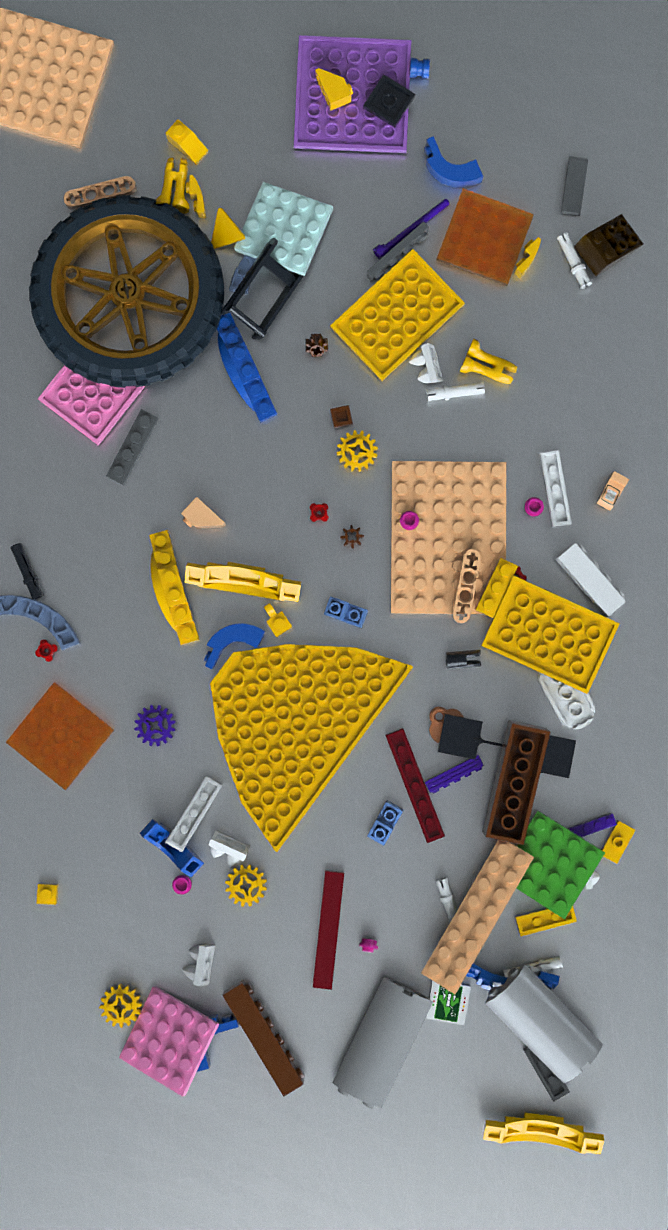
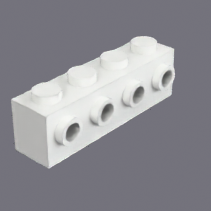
M575 543L555 560L604 617H609L626 602L624 600L625 595L620 589H615L612 586V580L607 574H602L598 568L600 567L594 559L590 560L586 556L587 551L585 548Z

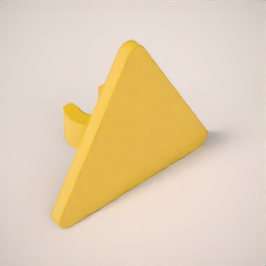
M218 208L211 240L213 248L217 249L244 240L245 235L223 208Z

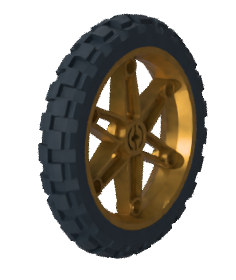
M120 195L111 199L102 198L69 213L70 216L64 221H60L51 230L52 233L49 237L44 239L38 250L36 261L33 262L30 274L29 301L31 313L39 334L49 350L74 373L85 377L87 380L98 384H107L111 387L147 386L160 380L162 382L173 377L180 370L187 368L200 353H203L211 342L210 340L221 320V311L224 306L225 294L222 268L218 255L207 235L202 232L198 224L189 216L182 214L177 208L167 203L157 205L156 199L144 196L137 198L131 197V195ZM121 233L147 235L164 244L132 268ZM113 234L119 235L116 240H111L110 237ZM106 237L111 273L73 266L86 248ZM116 248H120L127 273L118 275L114 250ZM167 250L174 251L170 256L164 255ZM177 257L182 262L187 273L189 283L188 299L152 286ZM159 259L161 264L142 282L137 276ZM70 273H77L76 277L68 278ZM84 277L108 281L111 284L109 290L85 282L83 279ZM67 283L102 296L76 326L67 308ZM125 284L129 289V298L125 294ZM145 292L171 301V305L143 300ZM112 300L117 307L94 323L92 320ZM180 304L187 305L184 310L177 309ZM135 307L140 334L137 335L134 334L127 309ZM143 309L182 317L176 327L165 338L148 346ZM122 314L133 350L126 351L106 348L93 342L90 338ZM83 327H90L87 333H81ZM139 342L145 343L142 349L135 348L136 344Z

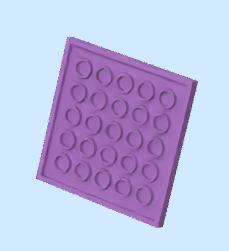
M299 35L294 148L406 153L408 109L394 128L363 109V105L383 74L409 90L411 40ZM320 68L343 77L346 84L350 83L353 90L351 102L330 111L317 82L315 69Z

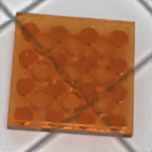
M463 189L436 260L507 286L534 214Z
M54 682L6 743L60 787L67 790L113 733L114 729Z

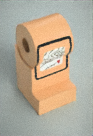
M615 471L612 472L597 500V504L610 511L629 479Z

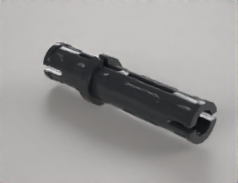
M22 543L11 546L10 549L24 579L23 583L27 586L32 600L41 598L44 594L40 589L37 581L38 577L31 568Z

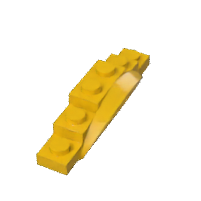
M165 530L149 535L153 547L150 565L151 578L159 606L169 624L177 632L180 645L200 640L185 595L169 532Z
M187 562L184 583L195 584L204 588L295 602L299 601L302 582L283 579L282 574L265 572L266 568L228 562L227 565L208 562L207 565Z
M524 1113L523 1118L505 1116L504 1122L486 1120L483 1140L496 1141L498 1143L512 1141L542 1142L569 1148L583 1154H601L604 1134L584 1132V1126L565 1124L563 1117Z

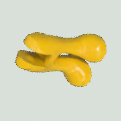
M170 157L165 166L162 192L156 198V204L163 205L167 203L171 205L172 184L176 180L172 206L177 208L182 214H186L190 208L189 203L184 197L188 173L187 160L181 158L179 172L173 171L174 157Z
M473 339L460 372H476L495 381L511 384L513 378L502 373L504 369L516 373L517 366L508 360L483 351L480 348L479 341ZM472 358L491 364L493 368L484 366Z

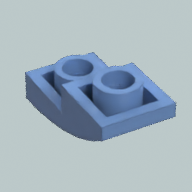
M330 596L324 615L362 628L368 610Z
M387 800L367 837L384 846L404 809Z

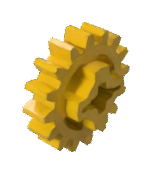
M354 430L353 435H350L348 432L346 433V439L341 437L340 441L343 444L337 445V448L341 449V451L337 452V456H342L339 462H345V469L351 466V472L355 468H358V471L361 472L362 467L366 470L369 469L368 463L374 464L372 458H377L378 455L374 451H377L378 447L373 446L376 442L375 439L369 440L370 434L364 436V431L357 434L356 430ZM357 439L355 443L348 444L351 440ZM363 441L368 444L370 450L364 447ZM359 447L361 452H359L358 455H355V451L353 450H356V448ZM345 452L351 456V461L346 458ZM362 458H366V459H367L366 461H364V462H362V463H358V461L361 460Z
M241 864L240 870L236 867L233 868L235 874L229 873L228 876L231 880L225 881L229 885L225 891L231 892L228 898L234 897V904L240 901L241 907H244L246 902H248L249 907L252 906V901L258 904V897L263 898L265 895L262 891L267 890V887L263 886L267 879L261 878L264 872L258 873V867L254 870L251 869V864L247 868ZM248 873L253 874L256 877V879H252L251 877H249ZM240 874L241 880L239 883L233 884L234 879ZM244 879L248 884L251 883L248 892L245 887L241 886L244 883ZM259 886L258 892L252 896V890ZM236 892H241L245 898L240 897Z
M120 983L117 989L114 985L111 986V992L109 990L104 992L107 997H101L100 999L104 1002V1004L99 1006L100 1009H104L101 1016L108 1017L105 1021L106 1023L110 1020L113 1021V1027L119 1023L120 1028H122L125 1022L130 1026L131 1019L133 1021L137 1020L135 1014L140 1015L141 1010L138 1009V1007L143 1005L142 1002H138L141 995L134 994L136 989L129 990V984L123 988L122 983ZM116 994V1000L109 1002L111 996ZM125 994H127L132 1000H129L125 996ZM119 1002H121L122 1005H125L123 1009H121L120 1006H117ZM133 1009V1012L126 1017V1011Z

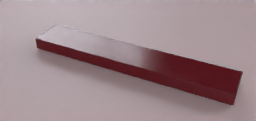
M404 729L386 734L385 736L426 842L430 843L445 837Z
M325 870L312 988L332 990L344 872Z

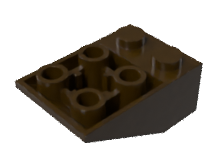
M621 214L585 234L576 243L574 248L593 274L598 276L637 250L644 243Z

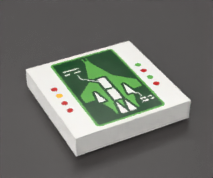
M432 980L429 999L433 1003L426 1019L465 1025L471 986L461 984L457 993L454 994Z

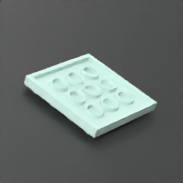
M263 182L242 229L245 239L238 241L234 249L236 252L257 259L266 244L272 238H276L278 243L270 256L285 269L305 276L332 214L333 206Z

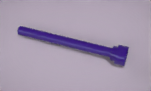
M444 199L388 243L377 245L373 252L378 260L385 256L423 221L425 223L449 206L450 202Z

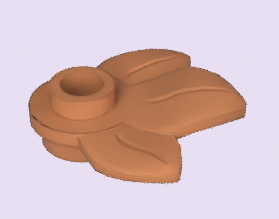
M435 707L431 710L429 717L432 723L429 732L435 742L439 743L445 714L464 718L460 711L456 709L446 710L443 707ZM438 712L443 715L441 720H437L435 717Z

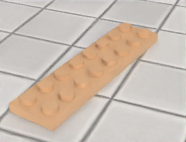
M497 841L421 974L450 992L457 993L534 859L532 855L510 842Z

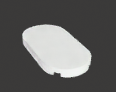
M538 672L539 685L559 721L564 726L572 729L584 728L590 724L595 713V705L590 694H586Z

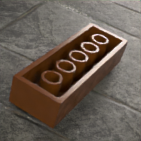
M508 720L482 831L485 837L524 845L550 731L547 728Z

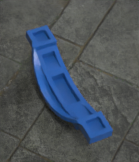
M231 313L221 315L217 331L218 347L223 364L238 393L247 405L255 411L261 423L276 416L277 412Z
M474 963L466 975L467 977H473L477 980L476 984L481 985L482 988L487 990L494 986L498 987L505 984L508 978L490 973ZM542 971L537 976L550 990L555 989L559 984L560 976Z

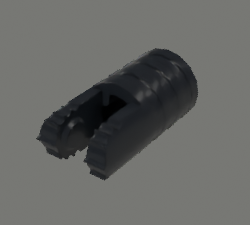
M481 650L446 652L447 669L480 667L481 662L479 660L467 661V658L480 656Z

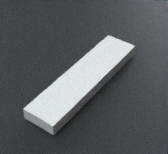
M559 449L540 452L552 528L571 525Z
M205 776L165 843L183 852L220 791L221 784Z

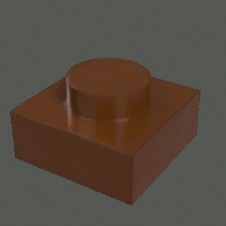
M349 405L330 409L334 429L353 425Z

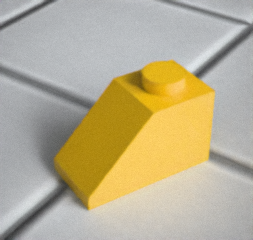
M320 68L315 69L317 82L330 111L351 102L353 90L350 83L346 84L345 79L341 76Z
M179 119L167 130L166 137L168 142L195 165L208 152V149L193 131Z

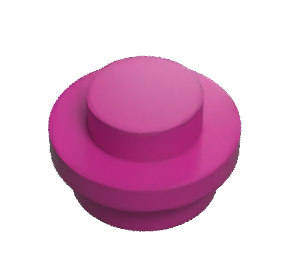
M532 497L526 501L524 508L528 515L535 517L543 512L544 504L539 498Z
M406 511L401 515L400 525L405 530H413L418 526L419 517L415 512Z
M179 875L173 880L172 887L177 894L183 895L190 891L192 882L188 876Z
M362 938L361 943H359V947H362L364 952L373 953L374 950H378L377 941Z

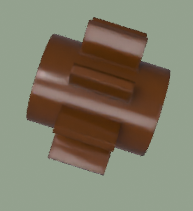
M321 333L311 334L310 339H305L306 353L310 352L312 357H322L324 351L328 352V339L323 338Z
M350 525L349 530L343 528L345 536H340V539H345L344 547L348 544L351 545L352 549H354L355 544L361 546L359 538H364V535H359L360 527L356 530L353 529L352 525ZM349 533H350L351 535L354 534V533L356 534V536H355L356 540H355V541H354L353 539H352L351 541L348 540V539H349V536H348Z

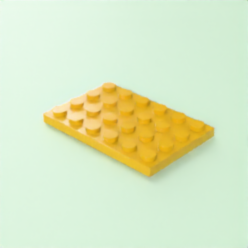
M412 249L330 325V328L383 381L459 311L465 303Z
M513 576L481 646L588 694L619 627V623Z

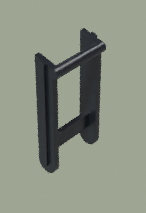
M272 238L266 244L221 311L222 315L232 313L255 333L251 338L254 340H261L266 335V331L303 278V275L298 273L292 275L270 256L278 243L276 238ZM262 266H264L286 284V287L261 324L258 325L235 306Z

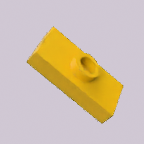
M617 820V825L613 827L601 849L605 851L604 857L616 864L619 862L635 832V829Z

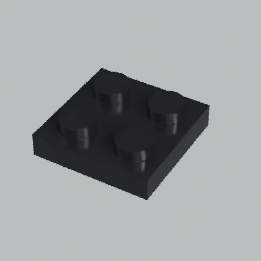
M383 74L363 105V109L395 128L416 94Z

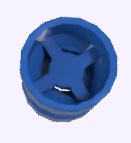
M411 58L410 78L421 76L428 79L430 59L418 60L417 58Z

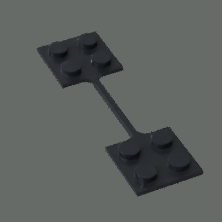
M445 714L438 752L476 759L477 749L481 743L501 747L503 744L486 741L481 738L482 721ZM549 735L541 773L569 778L576 740Z

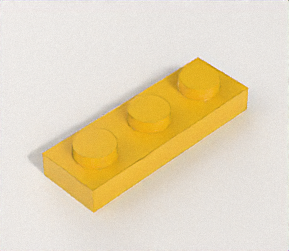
M503 558L499 559L475 609L476 611L494 618L517 570V565Z
M573 906L565 919L548 908L515 916L520 936L577 922Z

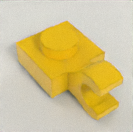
M270 603L264 606V609L270 616V619L266 622L276 637L292 628V625L282 611L277 614Z

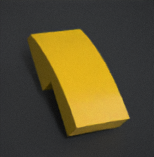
M189 175V182H186V193H189L191 200H194V212H197L199 218H206L205 203L201 189L195 177Z
M539 237L535 241L531 239L524 246V257L516 264L515 274L519 278L529 269L537 254L541 242Z

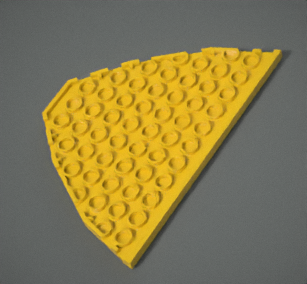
M284 644L238 651L231 654L210 683L218 739L237 788L240 801L274 851L278 852L412 670L413 666L356 647Z

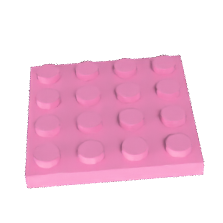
M64 365L39 396L38 400L99 446L145 386H126L122 388L111 387L102 383L98 384L74 373Z
M152 987L119 1058L177 1094L185 1096L219 1023L160 988Z

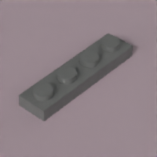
M424 221L367 270V277L371 282L375 278L377 280L385 274L384 270L389 266H395L399 262L400 256L403 254L407 255L414 248L413 245L419 241L420 243L428 236L429 226Z
M142 409L140 410L106 477L124 486L159 420L158 417Z

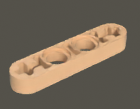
M123 176L70 190L65 193L63 198L69 209L76 210L81 206L82 208L92 204V201L98 199H111L120 195H132L136 191V184L133 178ZM126 182L130 184V189L128 190L124 187ZM116 184H118L119 187H122V188H119L121 192H118V189H117V187H116ZM107 186H112L114 192L111 195H106L104 189ZM89 191L96 193V197L92 200L86 198V193ZM81 193H82V197H83V199H84V202H82L81 199H80L81 197H80L79 194H81ZM71 196H74L76 199L74 204L70 202Z
M475 549L468 550L462 560L453 608V619L457 623L467 622L471 615L481 562V555ZM471 553H474V557L477 558L472 564V567H476V571L471 568H464L465 565L469 566L470 560L467 559V556H470ZM465 572H471L474 575L472 582L464 581L463 574ZM466 590L470 593L468 601L460 599L461 591ZM458 603L463 605L469 604V608L464 607V613L467 614V617H463L462 620H459V616L456 615V612L461 610V606H457Z

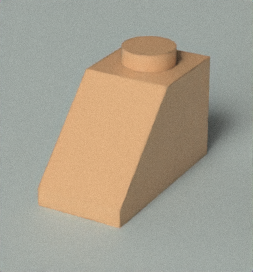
M198 497L181 513L184 516L183 521L190 528L192 526L197 529L224 528L226 525Z

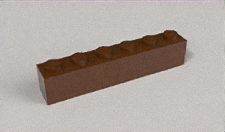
M243 979L224 991L222 996L284 1097L304 1085L303 1078L305 1074L300 1066L296 1067L294 1064L295 1058L290 1050L286 1051L283 1046L285 1043L280 1033L276 1034L273 1029L275 1025L270 1016H265L263 1004L259 999L256 1000L254 998L252 986L249 982L246 984Z

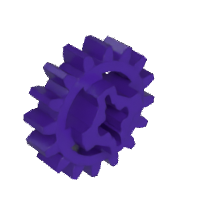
M150 705V710L143 708L144 714H137L140 720L134 721L138 724V727L134 728V730L140 732L137 735L138 738H144L142 743L149 741V746H153L154 742H156L157 746H161V741L166 744L168 743L167 737L173 738L171 731H176V728L172 727V724L177 722L171 720L174 716L173 713L167 714L168 708L162 711L161 705H158L157 709H155L154 705ZM151 713H159L156 718L148 716ZM165 718L168 722V729L164 726ZM158 721V726L160 727V730H153V725L151 724V722ZM143 722L147 726L146 732L143 730ZM155 733L163 735L158 739L152 738Z

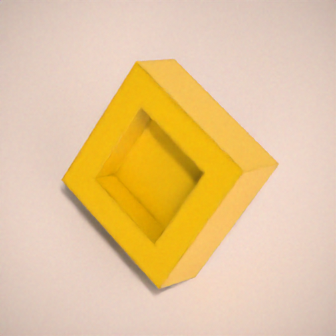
M39 883L36 904L56 905L58 884Z

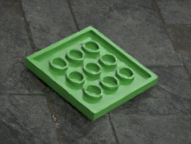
M538 810L527 828L524 845H516L534 857L516 889L565 919L604 856L605 851Z

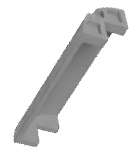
M525 964L513 967L508 972L505 984L498 987L494 986L488 992L489 996L485 1004L563 1083L583 1072L581 1068L587 1062L591 1064L600 1052L603 1044Z
M383 977L332 1082L338 1087V1092L345 1096L351 1095L363 1101L362 1103L369 1108L374 1106L382 1108L433 1001L420 992L406 988L396 980Z

